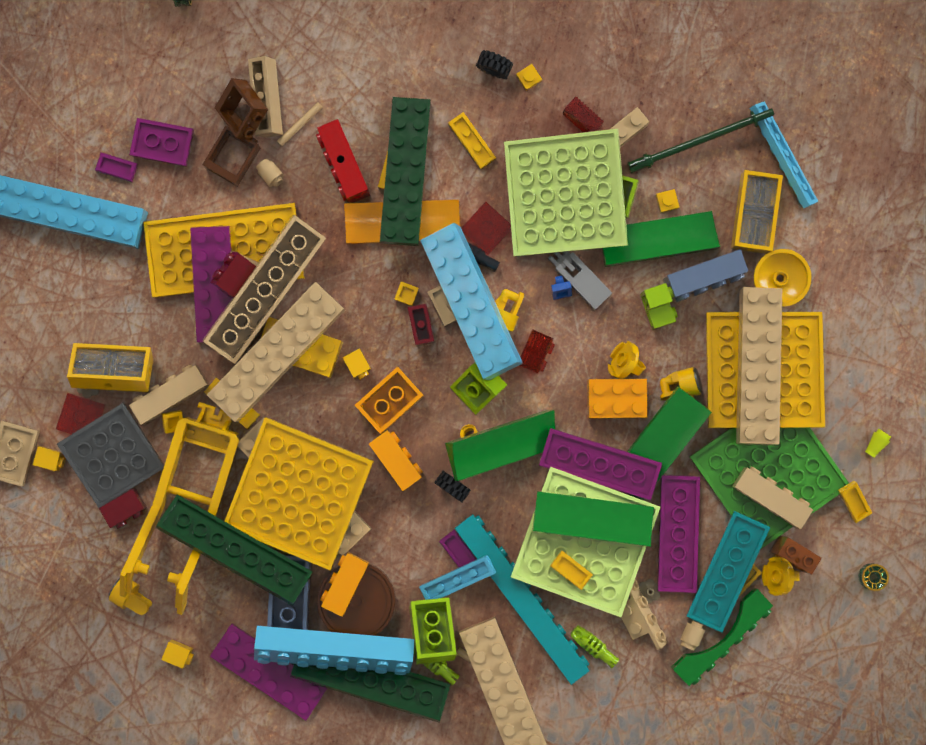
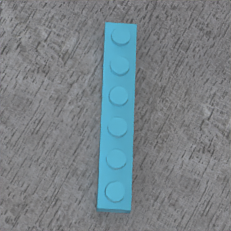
M764 101L755 104L750 110L754 114H758L768 110V107ZM773 116L758 121L762 135L770 145L771 152L777 158L780 169L784 171L788 183L793 188L797 200L803 209L817 203L818 199Z

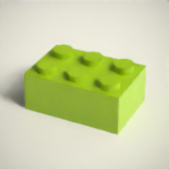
M449 597L411 601L409 612L416 664L455 660L457 653Z

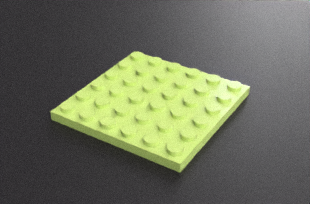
M619 129L504 142L513 256L628 246Z
M553 467L549 468L541 491L654 507L652 530L660 510V506ZM533 513L511 577L622 617L647 546L533 531ZM561 550L593 574L582 590L550 566Z

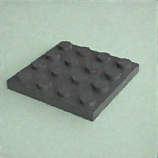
M124 402L57 443V446L98 508L164 468V463Z

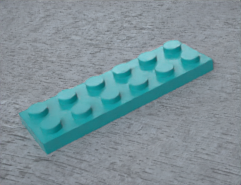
M733 511L686 617L721 633L723 632L769 532L770 526L737 511Z

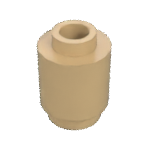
M264 159L257 165L258 174L269 187H277L283 182L284 174L273 161Z
M693 620L691 623L687 622L680 639L682 640L680 645L695 651L696 647H699L705 632L702 629L703 625Z

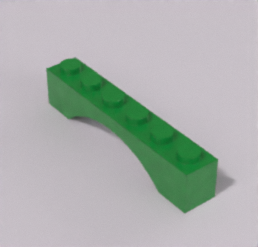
M753 588L740 600L736 621L722 640L706 650L683 654L671 668L688 686L697 684L705 671L709 672L716 665L714 662L719 657L721 659L730 652L729 648L733 644H739L747 631L751 632L758 625L756 622L760 618L764 619L772 612L771 608L773 605L757 588Z

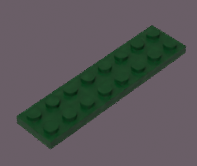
M393 97L380 244L419 246L431 99Z
M176 495L156 525L158 530L291 606L294 605L312 575L311 570L179 495Z
M294 664L290 677L438 723L440 722L451 685L413 672L406 673V675H396L395 672L388 671L387 673L380 674L376 673L375 670L358 672L352 668L347 670H338L336 667L321 669L317 668L316 665L299 667L297 664Z

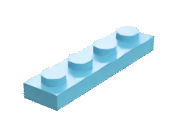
M488 555L426 582L419 586L425 600L438 599L495 574L496 571Z

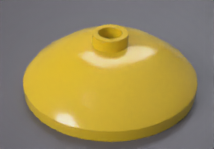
M777 249L765 254L758 261L753 275L756 288H782V307L796 304L802 300L809 291L812 279L807 261L800 254L789 249ZM778 275L782 276V282L777 281Z

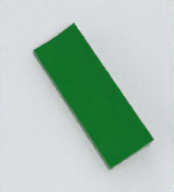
M709 211L627 224L628 246L602 248L605 267L716 250L720 247L713 213Z
M677 386L627 452L662 462L657 479L658 482L712 412ZM627 493L632 497L644 500V498Z
M545 410L445 443L455 481H460L543 453L550 428L555 429V410Z
M537 491L532 530L651 547L654 507Z

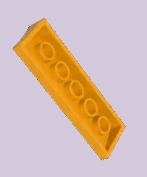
M459 200L422 201L419 242L452 223L460 226ZM383 202L344 204L346 244L380 243Z

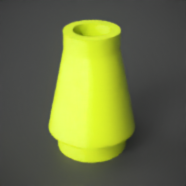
M878 428L876 432L874 431L865 452L875 458L890 443L891 436Z

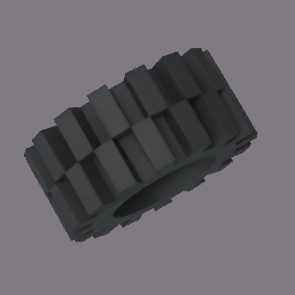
M483 50L476 66L493 77L507 79L513 63L500 54Z
M444 470L434 482L462 503L471 491L461 482L455 481L454 477Z

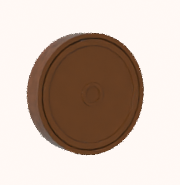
M369 564L345 614L341 617L321 607L323 602L320 601L324 591H329L332 585L329 581L334 572L338 573L340 566L335 568L324 579L318 592V611L323 623L331 632L377 635L388 625L395 610L396 596L390 579L381 569Z

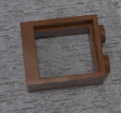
M231 78L215 106L216 111L234 136L243 139H251L268 111V108L247 80ZM242 97L251 108L244 121L241 120L235 111Z
M225 125L202 165L207 170L238 187L261 148L257 144L258 140L255 138H236L229 127ZM230 136L252 148L237 175L214 163Z

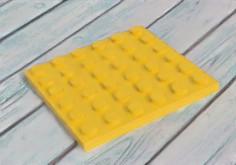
M739 312L706 313L707 408L712 412L707 418L708 428H737ZM782 312L780 428H825L822 312Z
M265 417L225 522L262 543L331 570L374 461Z

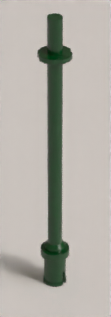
M772 108L758 114L750 111V117L656 154L647 155L645 153L643 157L627 162L629 167L637 165L630 168L631 174L646 167L649 169L656 161L753 124L755 127H758V121L774 116V111Z

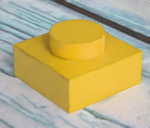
M533 64L516 74V77L526 91L542 81Z
M675 189L656 194L660 213L679 209Z
M400 282L394 300L413 306L419 288Z
M181 410L161 414L164 433L175 432L178 421L183 419Z

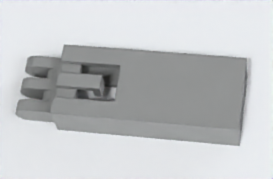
M566 251L562 255L559 252L553 253L558 258L557 260L551 255L548 257L549 261L556 267L555 270L563 276L566 282L570 281L571 287L594 311L612 294L574 252L570 254ZM567 266L571 272L576 268L579 273L572 277L565 267Z

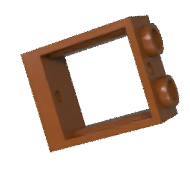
M779 536L769 551L777 557L785 558L798 570L811 575L822 559L785 536Z

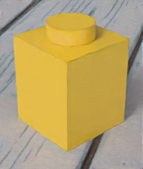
M360 348L343 357L355 379L357 377L359 380L369 375L368 371L372 370Z
M38 446L33 465L53 471H60V468L64 467L66 458L61 451Z
M171 640L168 642L161 660L183 669L192 662L194 654H192L193 648Z

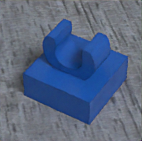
M563 276L555 277V284L551 285L553 300L572 296L570 281L564 282Z

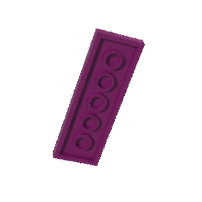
M230 226L190 227L197 342H203V338L233 298L210 283L213 279V273L222 267L224 258L228 253H231Z
M550 428L539 466L553 467L588 481L651 500L662 462Z
M663 475L661 477L657 591L697 593L700 477Z
M232 623L210 657L304 720H307L327 688L290 677L294 666L292 663H289V665H279L277 662H269L268 664L258 663L257 660H254L255 638Z

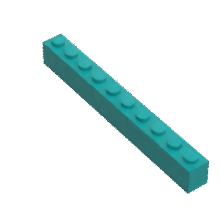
M472 514L457 525L455 530L477 559L488 555L496 571L490 577L572 685L590 671L587 667L590 663L584 655L580 657L577 654L576 650L578 647L572 639L568 641L565 638L566 631L560 624L556 626L552 620L555 617L548 608L544 610L541 606L543 601L537 593L533 595L530 591L531 584L511 577L515 563H509L506 559L508 556L507 552L502 546L498 548L494 543L497 539L492 532H486L482 527L485 523L480 516L477 515L475 517Z

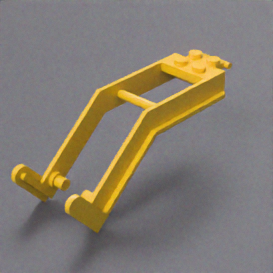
M199 402L197 407L201 408V412L197 420L187 417L178 421L153 504L120 574V596L126 597L127 593H131L132 579L135 573L148 574L150 565L142 563L141 559L164 510L169 493L209 505L208 512L214 516L217 515L239 443V433L228 430L231 418L222 409H220L218 415H215L216 407ZM185 441L225 454L212 498L171 486ZM192 550L183 573L175 574L170 572L167 578V582L174 583L177 586L175 608H177V614L182 615L185 610L188 583L201 555L195 550Z

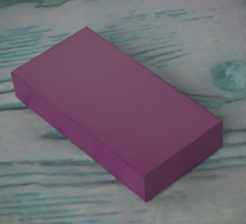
M101 152L95 171L133 182L138 164Z
M455 530L439 540L458 567L477 560Z

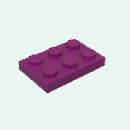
M137 118L129 155L187 167L194 129Z

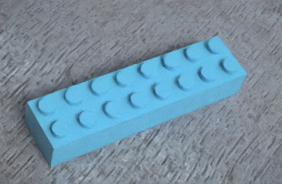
M0 175V217L139 249L144 231L143 222H146L148 215L146 210Z
M452 223L420 240L482 378L491 380L523 364L461 227L456 223Z
M257 626L254 660L262 664L277 662L279 665H289V663L297 664L299 667L316 665L317 668L321 669L336 667L338 670H347L352 668L358 672L375 670L376 673L380 674L387 673L388 671L395 672L396 675H406V673H410L413 663L414 639Z

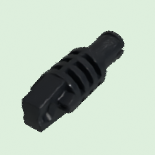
M468 242L478 266L482 265L496 272L500 262L487 256L484 250Z

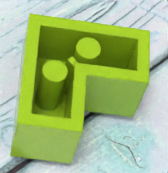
M666 283L646 289L640 294L652 330L676 322L675 318L678 317L676 309L670 305L672 302L671 298L674 297L671 287H667Z

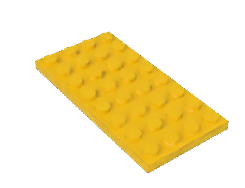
M289 203L143 222L152 298L194 293L190 227L230 226L231 250L259 262L292 215L297 216L296 204ZM304 270L296 280L305 279Z

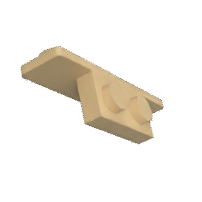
M635 579L629 594L630 598L627 600L621 618L632 639L649 633L657 650L667 644L666 635L660 629L657 618L651 612L648 601L642 595L639 584Z

